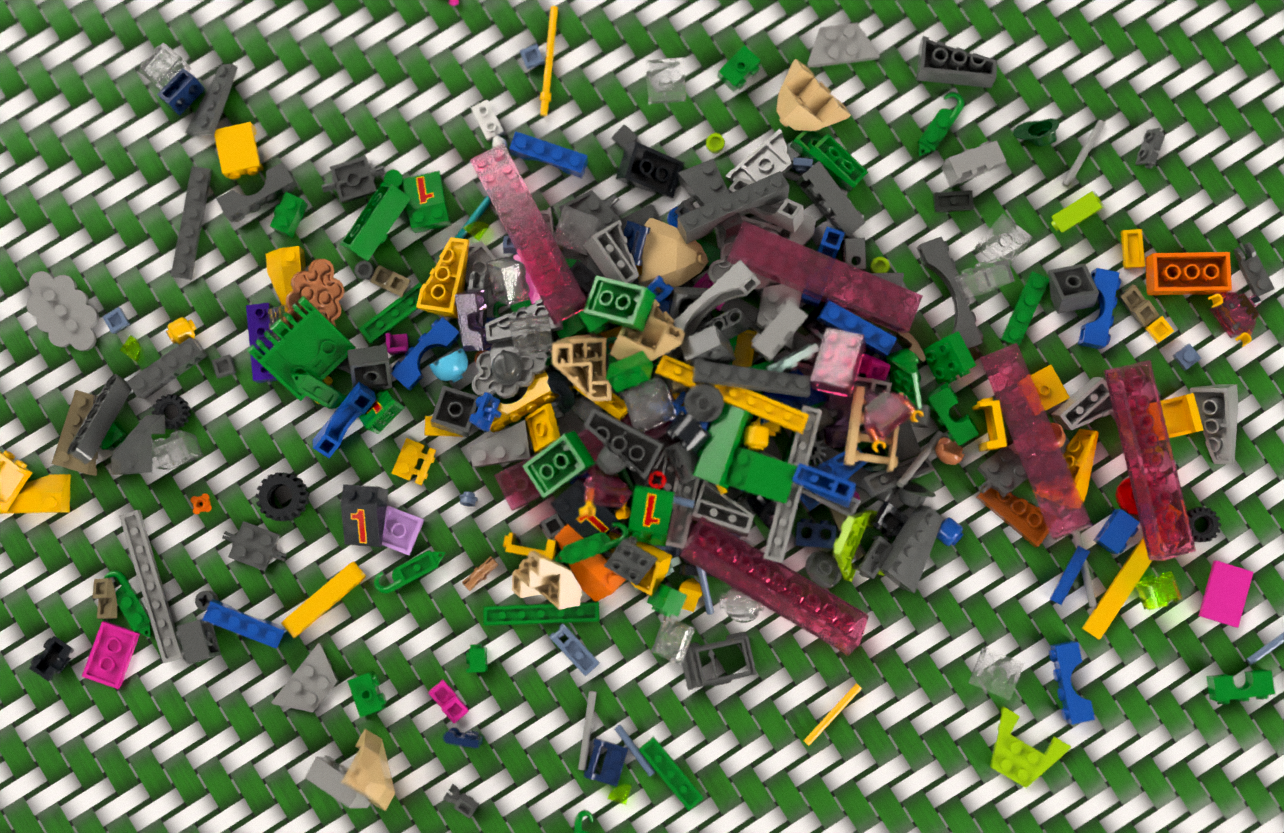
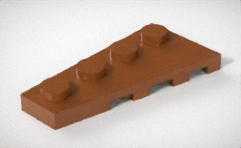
M991 487L985 493L980 492L976 497L1035 548L1039 547L1060 520V517L1028 503L1023 498L1012 495L1011 492L1003 498L997 490Z

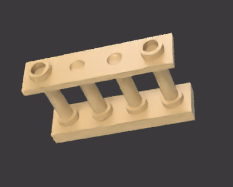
M856 386L853 391L843 465L852 466L858 460L885 464L887 465L886 472H891L897 467L898 456H895L899 425L891 429L890 437L877 436L885 445H889L888 457L859 453V450H856L857 442L873 443L870 434H864L862 431H859L860 423L877 424L875 422L876 419L879 424H883L891 418L879 416V419L872 415L873 420H870L868 414L861 412L862 404L869 403L865 399L869 395L864 392L865 387ZM898 393L896 399L887 398L892 402V405H886L894 407V410H900L902 408L901 405L903 406L902 401L905 400L903 398L904 393ZM896 419L889 423L888 426H891L893 423H895Z

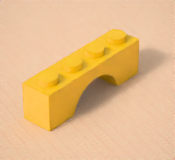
M546 371L535 376L533 383L528 386L525 395L520 400L511 404L499 403L497 410L501 412V417H494L490 428L493 433L501 431L506 425L519 421L524 415L533 413L542 405L551 403L560 396L552 393L547 383L549 375Z

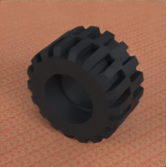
M277 472L274 475H268V479L261 481L263 484L257 488L259 494H256V498L259 501L256 503L257 506L261 507V513H265L267 518L276 521H291L295 517L301 516V512H305V505L309 503V500H307L309 492L306 491L307 486L302 483V479L297 478L293 474ZM281 486L289 487L292 493V500L285 508H278L274 502V493Z

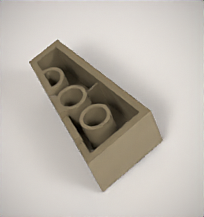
M75 390L51 464L97 476L96 459H98V451H96L92 460L87 464H83L70 456L67 451L98 396Z

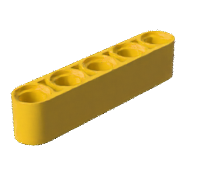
M354 561L351 562L285 618L281 624L293 638L297 637L366 577L365 573Z

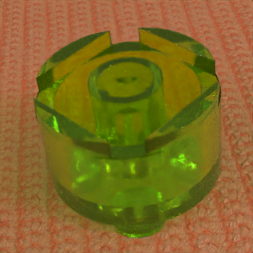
M1172 571L1160 574L1161 577L1154 578V575L1142 578L1143 581L1136 583V590L1144 610L1146 608L1147 610L1165 607L1168 606L1171 600L1176 603L1183 598Z

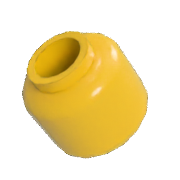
M180 317L168 324L166 333L173 344L177 343L180 345L190 337L195 338L194 331L197 328L192 320L187 321L184 317Z
M751 422V425L745 428L743 445L750 451L760 452L768 446L769 429L762 426L763 423Z

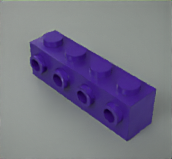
M270 303L246 305L250 346L252 344L265 354L255 341L257 339L262 340L269 349L274 345L265 337L264 333L269 331L276 339L279 337L270 328L275 323V319H277V310ZM251 355L253 381L257 383L278 381Z

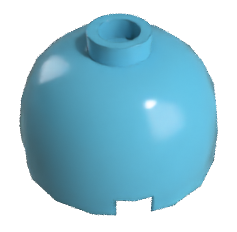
M461 348L430 364L429 367L439 380H452L454 383L463 378L462 374L468 368V358L464 349Z

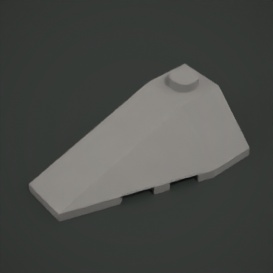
M1217 384L1190 388V394L1194 393L1203 426V433L1206 438L1205 443L1213 463L1234 464L1238 416L1237 384Z

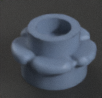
M464 492V494L459 496L461 499L460 504L464 506L474 507L476 501H478L475 493Z

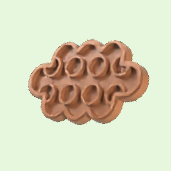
M316 259L310 264L308 271H299L293 275L291 280L293 291L287 295L286 305L289 309L287 312L297 322L302 317L294 311L292 306L296 303L307 314L308 312L298 302L302 296H305L336 327L334 320L341 314L342 308L338 301L344 295V286L340 280L333 278L334 267L330 261ZM283 317V320L292 328L293 325Z

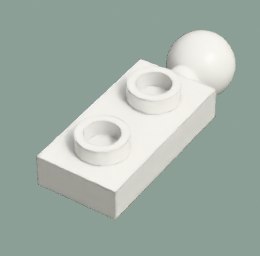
M487 99L471 107L487 142L493 140V149L497 152H503L507 148L506 140L500 137L504 134V131Z

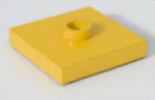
M1052 365L1016 383L1035 416L1070 398Z
M551 403L543 405L525 417L535 453H540L560 438Z

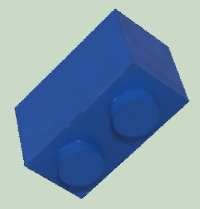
M1115 509L1093 541L1111 554L1122 553L1127 547L1126 542L1137 533V526L1140 522L1122 509Z

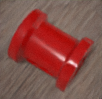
M660 471L652 472L649 476V484L652 488L660 490L666 484V477ZM657 475L658 478H663L661 480V485H658L657 483H652L654 481V476Z

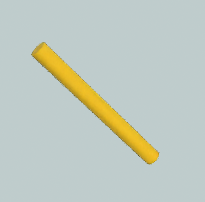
M856 683L803 741L810 746L862 688Z

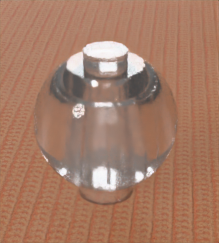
M738 584L733 586L727 594H721L720 609L726 610L727 615L736 622H751L759 616L760 611L764 610V599L761 598L759 591L751 585Z

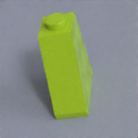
M1091 191L1051 216L1053 219L1051 224L1056 231L1060 230L1063 233L1104 209L1105 206L1096 192Z

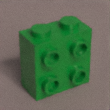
M959 331L922 350L938 385L945 381L950 384L958 380L957 375L961 378L971 373L970 369L977 366Z

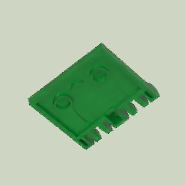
M302 296L298 302L308 312L307 314L296 303L292 306L302 319L297 322L290 313L286 312L284 314V317L293 325L292 328L281 318L270 327L281 338L280 340H277L269 331H266L264 333L265 337L274 344L270 349L262 340L257 339L255 341L265 354L253 344L247 349L263 367L300 401L306 395L296 389L297 385L291 376L292 373L306 374L308 372L323 381L348 357L347 350L356 349V346L305 296Z

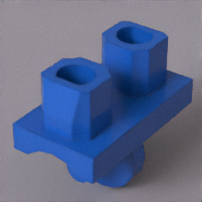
M484 392L483 396L477 398L476 406L478 410L477 413L471 414L469 422L484 432H489L494 417H501V412L497 410L501 400L493 397L489 392Z

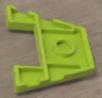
M871 509L849 515L842 523V532L834 543L835 550L833 553L844 580L850 582L853 580L856 572L853 569L855 566L852 563L866 526L873 528L870 524L877 511Z
M1002 707L1001 719L998 724V735L990 767L1027 788L1069 751L1071 746L1053 737L1044 754L1010 734L1020 716Z

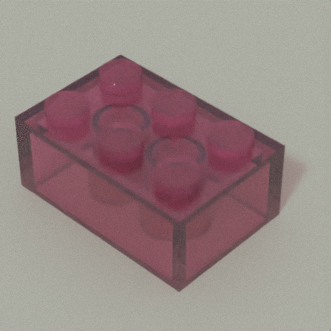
M831 328L825 329L810 378L814 390L851 397L866 347L864 335Z

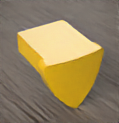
M690 578L680 585L679 591L687 595L682 609L694 612L698 599L702 596V590L696 579Z

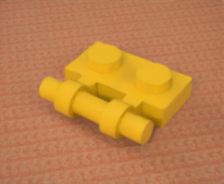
M406 438L392 474L409 481L412 475L415 474L417 475L415 483L422 486L424 479L428 477V469L435 460L436 450L429 447L427 454H424L422 452L425 445ZM419 459H424L421 469H415Z

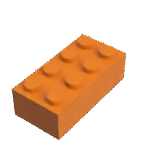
M1230 252L1152 253L1145 258L1147 295L1224 294L1232 290Z

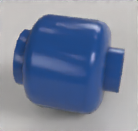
M948 517L942 521L936 538L946 546L951 544L955 546L964 535L962 533L963 528L955 520Z

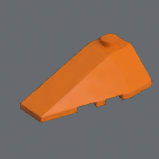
M566 524L554 537L561 551L563 546L583 539L569 524ZM601 554L571 565L569 564L581 589L595 602L613 594L626 580L604 566L607 560Z

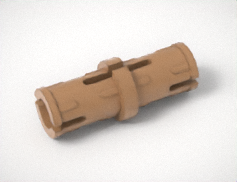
M490 556L482 565L476 567L474 572L462 583L471 591L479 582L485 580L486 576L499 564Z

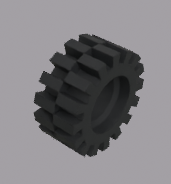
M163 395L161 399L156 400V405L153 404L152 408H155L152 411L153 415H165V409L169 405L177 407L178 415L174 419H168L165 416L166 429L177 430L179 427H184V423L189 421L187 417L191 416V413L188 411L191 410L187 406L188 402L176 395Z
M1198 507L1188 510V513L1183 516L1185 519L1181 520V523L1184 524L1181 529L1185 530L1183 534L1189 536L1188 539L1194 540V542L1212 541V538L1217 537L1216 533L1221 531L1218 529L1221 526V523H1218L1220 517H1216L1217 513L1211 511L1210 508ZM1199 517L1204 518L1208 523V527L1204 532H1199L1195 529L1194 523Z

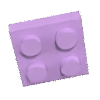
M387 506L382 545L406 555H411L424 519Z

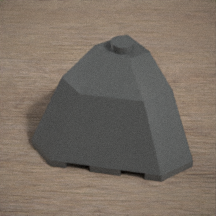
M147 415L132 430L111 457L113 475L152 472L151 435L165 434V415Z

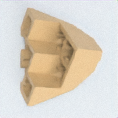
M797 59L793 61L778 93L777 113L780 116L779 121L785 127L790 126L794 130L816 131L845 120L851 114L840 100L830 94L831 91L821 81L818 83L813 72Z
M649 218L644 226L651 229L650 233L647 234L641 257L642 275H639L640 286L647 287L658 275L664 279L663 282L667 285L670 284L672 287L680 286L699 274L709 262L702 246L696 240L686 244L678 228L654 218ZM659 287L656 288L659 293L662 291Z
M654 299L644 331L622 326L610 355L621 360L644 351L649 360L652 361L680 346L685 332L673 325L674 320L667 312H662L659 309L660 304Z
M603 335L565 337L552 343V364L591 401L611 400V384L606 379V338Z
M531 551L528 554L529 558L524 559L519 565L520 568L512 573V591L520 598L542 594L558 609L580 605L582 591L572 572L564 565L536 551Z
M365 729L355 746L359 751L341 783L369 799L368 802L386 811L395 795V790L383 740Z

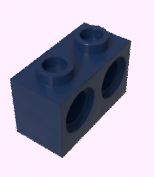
M182 68L157 95L171 110L180 116L205 88L194 75Z
M801 519V522H796L795 546L834 549L837 525H832V521L820 520V524L812 523V519ZM804 527L809 528L811 531L808 538H804L801 535V530ZM822 529H827L830 532V537L827 540H823L820 536Z

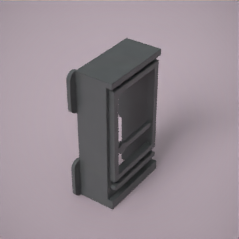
M745 632L727 635L726 640L699 645V643L694 642L679 647L688 690L711 684L718 686L730 683L733 679L757 675L749 638ZM742 643L748 671L718 677L712 649ZM709 650L708 654L711 657L715 678L709 680L704 679L699 652Z

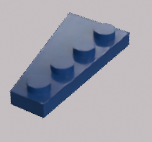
M858 447L856 448V450H859V453H863ZM845 452L813 468L847 480L867 462L858 460L852 466L843 465ZM803 493L800 494L799 499L809 511L820 503Z

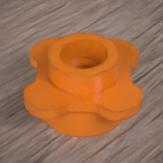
M204 493L202 496H193L190 501L193 503L194 514L198 515L200 512L211 511L212 506L208 494Z

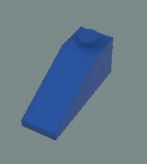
M799 463L792 482L847 508H849L855 493V483Z

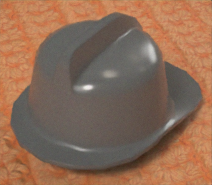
M502 341L494 345L490 352V363L494 379L503 385L516 383L520 379L523 369L518 346L511 341Z
M603 442L604 448L598 454L596 463L604 473L615 474L625 467L636 472Z
M909 481L903 488L898 486L900 501L911 509H917L922 506L927 497L936 496V494L915 482Z

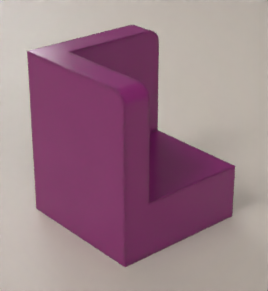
M385 334L387 353L398 355L405 354L409 350L408 334Z

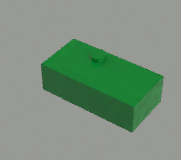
M382 182L340 245L358 258L368 261L379 244H382L387 239L388 231L411 198L394 185Z

